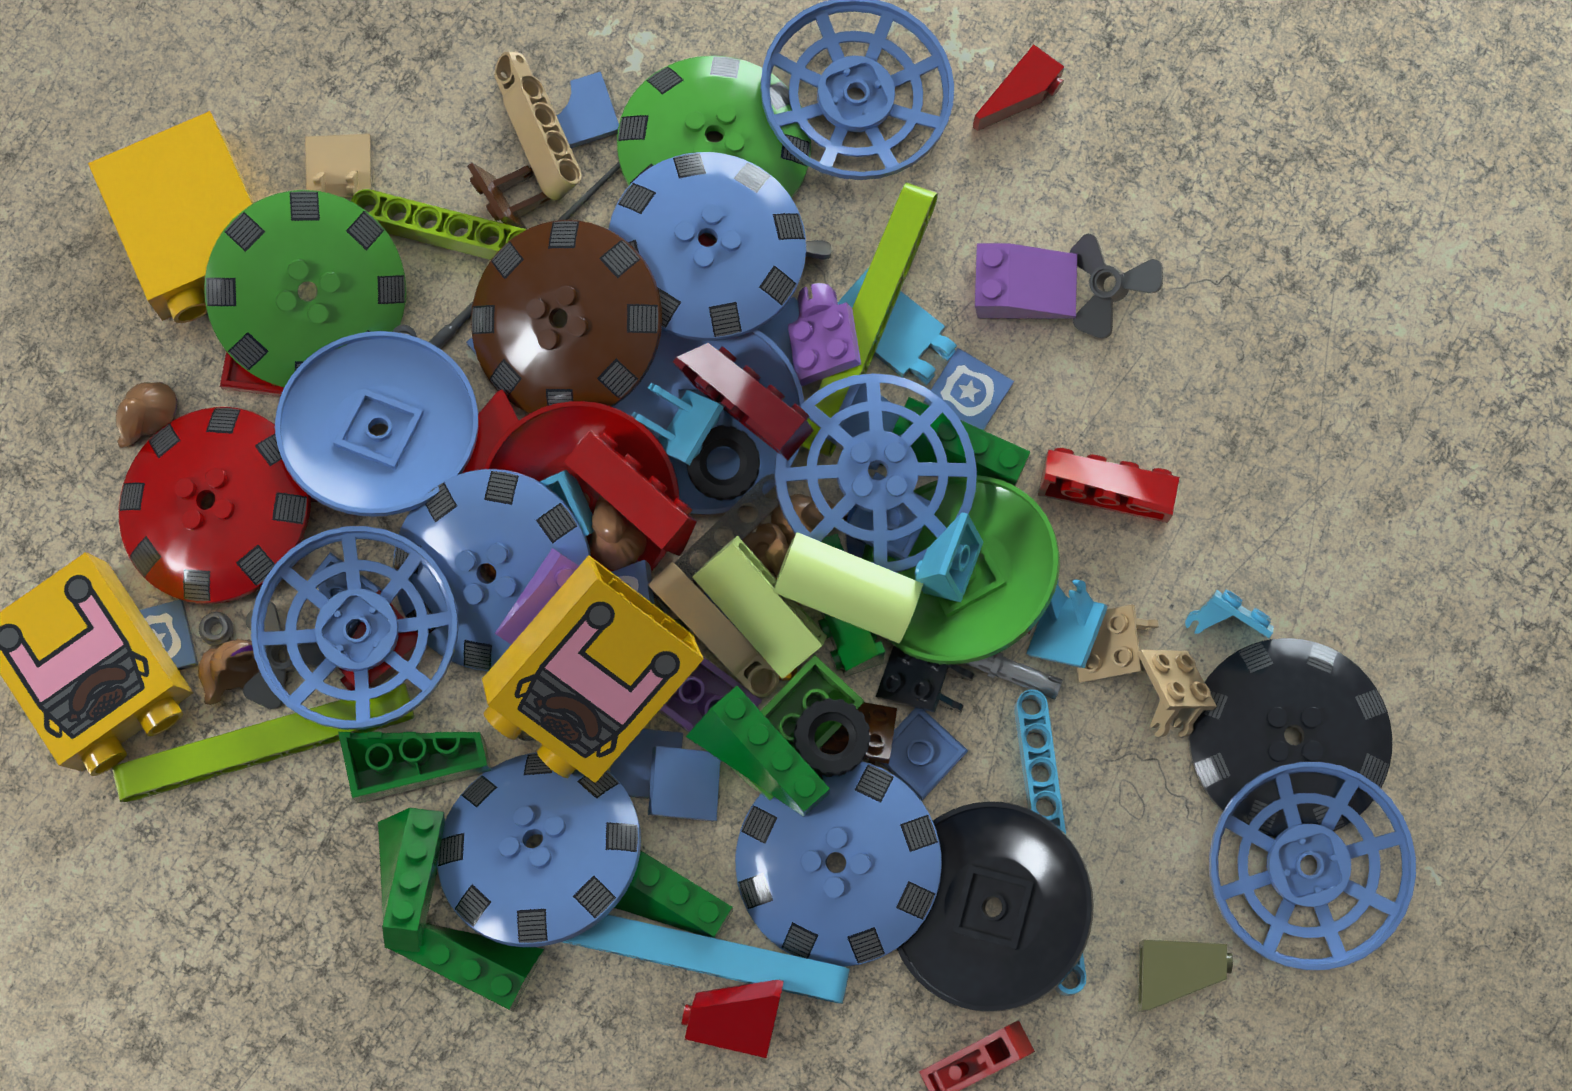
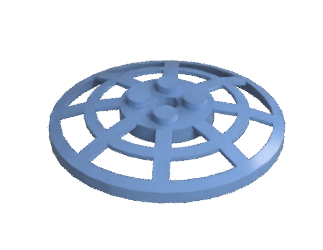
M828 0L803 10L788 21L775 36L767 51L762 67L760 86L762 106L767 121L777 139L792 155L805 165L821 173L838 178L853 180L879 179L897 174L913 166L926 156L939 141L948 124L953 107L954 81L952 68L946 52L936 36L924 23L909 12L880 0ZM843 12H862L881 17L874 34L862 31L835 33L828 15ZM816 20L822 39L808 47L799 57L797 63L780 54L783 46L797 31ZM894 21L913 33L926 46L931 56L914 64L900 47L886 39L892 22ZM859 42L870 45L865 57H845L839 44ZM827 49L833 63L824 70L822 75L806 68L807 64L817 54ZM881 50H885L896 58L904 70L890 75L877 62ZM774 66L791 75L789 101L792 111L774 114L770 97L771 73ZM935 68H938L943 89L940 116L921 112L923 106V87L920 76ZM800 80L818 88V103L801 108L798 95ZM909 81L913 91L912 109L893 104L895 88ZM851 88H859L864 92L865 97L861 100H854L848 96L847 91ZM824 115L831 124L836 126L830 140L816 132L807 120ZM888 116L906 121L900 131L886 141L877 127ZM798 123L811 140L825 148L820 162L808 157L796 148L785 136L781 127ZM916 124L934 128L932 135L920 150L901 163L897 162L890 149L902 142ZM848 131H865L872 146L856 148L843 146L842 143ZM838 154L852 157H865L877 154L885 169L857 172L841 170L832 166Z
M874 373L854 375L835 381L815 392L800 406L810 416L809 419L821 428L811 444L807 466L786 468V459L780 454H776L774 478L777 498L783 515L795 534L798 532L821 542L835 527L853 538L873 542V562L871 563L896 573L916 567L918 562L923 560L927 549L899 561L887 562V541L906 537L919 530L923 525L937 538L947 529L934 514L944 498L948 477H967L965 496L956 518L962 512L969 514L976 491L977 468L974 450L968 433L958 416L944 400L928 388L909 379L894 375ZM866 383L867 402L849 406L831 418L815 406L823 398L840 389ZM880 383L908 388L924 396L932 404L919 416L901 405L881 402ZM868 412L869 431L853 438L839 426L841 422L851 416ZM882 412L899 415L913 424L901 437L892 432L884 431ZM942 412L950 420L959 435L965 452L966 463H947L942 442L930 426ZM922 433H924L932 445L937 463L917 461L916 455L910 446ZM829 435L844 449L839 456L837 464L817 465L820 449ZM875 462L883 464L887 470L886 477L882 480L871 478L868 473L870 464ZM918 476H938L935 493L926 507L912 493L916 487ZM837 478L844 497L833 509L829 507L824 499L818 479ZM807 480L812 500L819 512L824 516V519L811 533L802 524L793 508L787 488V482ZM901 504H904L917 517L902 527L887 530V511L893 510ZM853 506L873 512V531L858 528L847 523L842 518Z
M345 526L326 530L305 539L290 549L274 565L265 578L256 597L251 618V641L254 658L262 677L271 691L288 708L303 718L322 726L343 730L382 726L402 718L420 706L435 691L446 675L454 656L458 638V614L455 599L446 577L436 562L421 547L407 538L385 529L368 526ZM356 539L385 542L404 550L409 556L398 571L379 562L358 560ZM342 541L344 562H339L322 569L308 581L292 569L300 559L312 551L328 544ZM420 563L430 572L438 584L445 600L446 612L427 615L421 595L409 581V578ZM360 571L378 573L391 580L383 591L377 594L370 590L361 589ZM346 573L347 590L329 599L316 589L326 580ZM284 579L298 591L288 611L285 631L264 632V621L268 604L275 588ZM401 589L412 600L417 617L397 619L390 603ZM308 599L320 609L315 629L297 630L299 614L305 601ZM357 621L365 623L366 632L361 638L353 639L349 637L348 629L352 623ZM448 626L445 653L437 672L430 680L416 668L426 650L429 629ZM418 631L416 647L410 660L407 662L393 651L396 647L399 633ZM317 643L319 649L326 657L313 673L304 663L298 649V644ZM287 645V651L292 664L305 680L291 695L282 687L274 675L267 658L265 646ZM385 661L399 672L388 682L369 689L368 670L379 666ZM336 667L347 671H354L355 690L339 689L326 684L324 680ZM407 679L422 690L414 699L399 709L383 716L370 718V699L391 692ZM315 690L336 699L356 701V720L327 717L308 709L302 703Z
M1297 762L1279 766L1260 774L1247 783L1230 800L1221 814L1212 836L1209 853V876L1213 895L1223 918L1232 931L1249 948L1264 958L1284 966L1303 970H1328L1347 966L1365 958L1381 947L1395 932L1404 918L1413 896L1416 879V855L1411 833L1403 815L1392 799L1378 785L1360 773L1340 765L1325 762ZM1317 772L1339 777L1345 780L1335 798L1317 793L1294 794L1289 774ZM1276 779L1280 799L1273 801L1263 808L1249 825L1232 816L1237 807L1250 793L1263 784ZM1358 787L1365 791L1382 808L1390 820L1394 832L1374 837L1365 820L1353 808L1348 806ZM1313 803L1329 807L1320 825L1302 824L1296 804ZM1283 809L1288 829L1280 833L1276 839L1258 831L1260 826L1270 816ZM1341 815L1345 816L1356 827L1363 841L1345 845L1343 840L1333 831ZM1225 828L1242 837L1237 857L1239 880L1221 886L1218 856L1221 839ZM1251 843L1268 852L1267 871L1249 876L1248 855ZM1399 845L1402 876L1396 901L1393 902L1376 893L1381 873L1379 850ZM1368 854L1369 873L1367 884L1363 887L1349 879L1351 859ZM1307 855L1313 856L1317 861V869L1311 875L1304 874L1300 867L1301 860ZM1272 884L1276 892L1283 897L1275 916L1261 904L1254 893L1255 889ZM1342 892L1358 899L1357 904L1346 915L1337 921L1333 920L1327 903L1336 899ZM1244 893L1247 902L1254 912L1270 925L1263 944L1255 940L1238 923L1230 911L1226 899ZM1295 905L1314 907L1320 926L1300 927L1289 924L1288 921ZM1369 905L1388 914L1383 925L1369 939L1356 948L1345 951L1338 932L1356 922ZM1283 932L1303 938L1325 937L1332 957L1302 959L1276 952Z

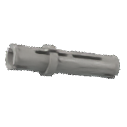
M1001 652L979 661L964 663L987 672L991 678L997 676L1029 690H1038L1043 695L1054 700L1063 679L1050 676L1003 657L1004 653Z

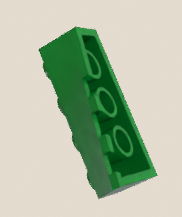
M908 397L904 407L921 416L929 405ZM942 412L930 426L942 442L947 463H966L965 452L959 435L950 420ZM899 416L892 433L901 437L913 423ZM960 420L968 433L974 450L977 475L996 478L1016 486L1027 463L1030 451ZM922 433L910 447L913 449L918 462L937 463L933 447L924 433Z
M838 534L825 537L821 541L844 551ZM821 612L823 619L818 620L820 629L827 636L826 639L830 638L834 650L830 651V656L836 671L842 669L844 676L848 677L883 664L885 649L881 641L875 643L877 639L876 634Z
M735 686L711 707L686 735V738L738 771L739 774L766 790L767 793L802 817L829 795L830 788L738 686Z
M338 732L351 795L357 803L491 771L485 739L480 732Z
M408 808L378 822L384 948L420 952L438 871L437 863L445 826L444 812Z
M641 850L633 880L624 896L614 907L615 909L636 914L678 929L712 938H717L733 912L732 906Z
M429 923L425 925L420 952L390 949L514 1012L545 949L538 947L509 946L479 934Z

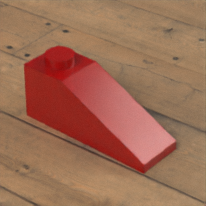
M1033 44L976 113L973 128L977 131L1042 103L1049 94L1054 96L1064 83V80L1061 79L1064 66Z
M1018 1020L919 1071L928 1091H960L1034 1053L1035 1050Z

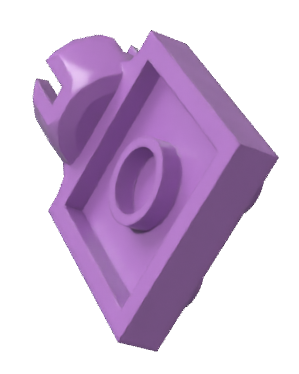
M811 284L812 299L809 298L808 288H802L797 298L799 317L793 323L788 324L794 370L801 386L861 365L852 307L847 302L838 304L836 292L828 284Z

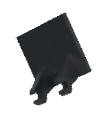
M893 646L875 697L935 712L939 704L949 710L955 709L961 713L964 705L941 693L946 674L948 672L961 679L965 677L969 681H973L975 674L957 664H938L917 659Z

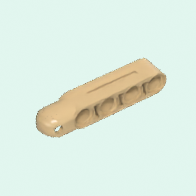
M515 51L504 52L496 63L494 74L503 95L504 106L541 190L548 198L560 200L580 182L582 177L581 170L544 86L533 76L523 54ZM501 72H504L507 78H504L501 75Z
M673 561L648 584L753 695L764 697L775 691L779 683V675Z

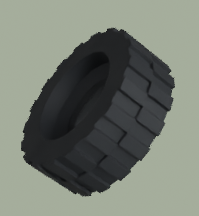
M717 425L718 427L712 428L702 443L700 453L692 460L690 465L686 464L687 472L695 488L703 493L704 496L720 501L732 500L744 495L755 484L760 470V455L753 439L743 430L740 431L733 426ZM722 446L733 449L740 459L738 472L733 477L725 480L713 477L707 469L708 455L715 448Z
M831 698L825 699L822 702L817 701L809 708H806L798 719L794 730V747L817 775L823 774L826 775L825 777L842 776L849 771H853L864 759L869 749L871 735H869V724L866 723L864 714L859 712L852 703L848 704L842 699L832 700ZM827 721L841 723L847 729L849 735L847 747L835 755L823 753L815 743L817 728Z

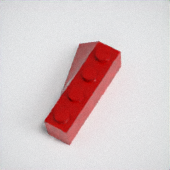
M589 431L565 459L564 463L658 547L680 556L697 523L689 515L693 510L678 497L674 501L665 494L668 488L652 475L648 479L640 472L643 466L629 454L623 457L615 449L619 445L604 432L599 436Z
M1055 448L1054 451L1048 449L1038 496L1166 523L1171 519L1180 479L1178 476H1173L1171 471L1162 468H1154L1152 471L1139 469L1138 464L1128 461H1122L1120 464L1106 462L1107 459L1105 457L1094 454L1087 455V457L1074 455L1072 450L1066 448Z

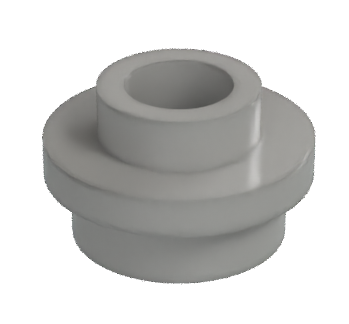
M211 612L202 618L199 624V634L207 644L219 646L231 638L233 623L224 613ZM216 624H221V633L213 635L211 633L212 627Z

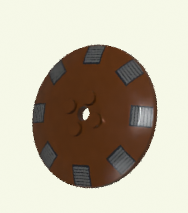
M557 220L542 223L523 231L508 241L491 259L484 270L474 295L471 314L473 345L482 370L497 391L503 389L509 402L528 413L552 404L569 401L596 402L614 407L633 392L648 372L655 358L662 330L660 294L653 274L642 256L618 234L599 225L579 220ZM563 309L568 316L567 323L563 327L557 328L553 322V317L558 310Z

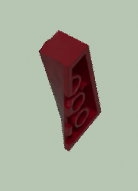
M707 343L679 355L673 360L674 365L694 387L712 401L724 406V411L787 461L814 431L807 422L810 416L795 403L792 407H789L783 402L785 396L771 384L765 388L758 382L761 377L747 365L743 369L734 363L737 358L723 346L717 350Z

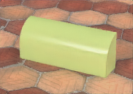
M796 532L787 550L773 592L900 643L915 611L923 583Z
M738 535L708 560L692 577L782 679L821 648L827 638L796 601L773 592L777 579Z

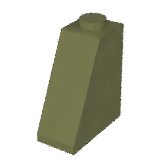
M1145 939L1140 941L1138 1012H1146L1226 980L1227 973L1231 974L1233 967L1232 953L1227 952V944Z

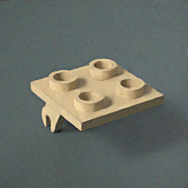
M371 135L305 136L306 190L331 193L343 198H352L356 192L362 189L372 190Z
M1133 604L1107 609L1085 668L1077 667L1079 683L1143 672V664L1137 654L1140 651L1137 630H1148L1150 627L1158 628V620L1136 618L1135 605Z
M1140 650L1137 654L1160 697L1155 715L1150 723L1151 728H1157L1160 725V729L1154 735L1156 737L1166 736L1170 730V723L1178 714L1174 721V728H1180L1183 725L1184 727L1178 733V736H1189L1193 731L1194 722L1202 711L1213 710L1217 707L1210 694L1209 687L1204 683L1196 667L1195 660L1188 651Z

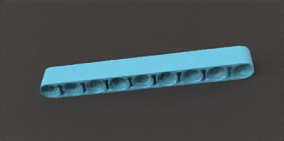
M1033 689L1026 690L1019 696L1014 707L1027 808L1039 814L1036 809L1037 801H1049L1054 808L1053 814L1043 817L1053 822L1066 834L1048 702L1042 692ZM1028 699L1036 701L1040 708L1039 713L1035 715L1027 714L1022 708V702ZM1030 733L1040 734L1044 739V746L1041 748L1031 747L1027 742V735ZM1036 766L1044 767L1048 771L1049 779L1045 782L1036 781L1031 774L1032 768ZM1083 953L1072 970L1078 979L1076 987L1074 989H1067L1060 984L1055 988L1057 993L1063 996H1072L1084 988L1086 984V971Z
M607 915L599 923L582 934L563 941V943L748 984L781 980L784 981L782 988L784 992L843 1004L850 973L849 968L612 915Z

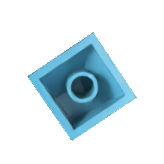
M962 512L927 549L923 560L918 562L915 570V580L923 583L921 589L923 593L957 602L962 601L983 545V540L967 513Z

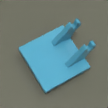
M650 383L648 386L650 391L679 408L667 430L636 412H633L631 416L648 429L660 435L658 440L664 447L666 454L690 465L692 460L700 453L702 443L708 433L717 424L724 406L689 390H686L682 399H679L661 387Z
M1077 579L1072 581L1077 590H1069L1070 598L1059 587L1058 581L1051 602L1037 624L1026 654L1035 658L1085 668L1108 606L1092 600L1086 591L1084 581Z
M1227 589L1224 593L1216 590L1213 597L1200 610L1190 612L1185 621L1186 628H1189L1195 620L1199 622L1194 632L1195 634H1199L1204 629L1231 616L1237 617L1267 638L1271 637L1274 628L1270 624L1271 618L1257 608H1254L1252 612L1241 606L1243 600Z

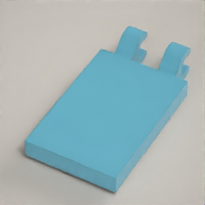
M868 269L839 300L838 304L847 302L853 308ZM900 291L874 356L902 378L910 371L921 382L928 385L935 377L934 372L936 369L920 358L931 347L943 359L948 361L955 353L957 345L951 339L941 335L945 331V326Z

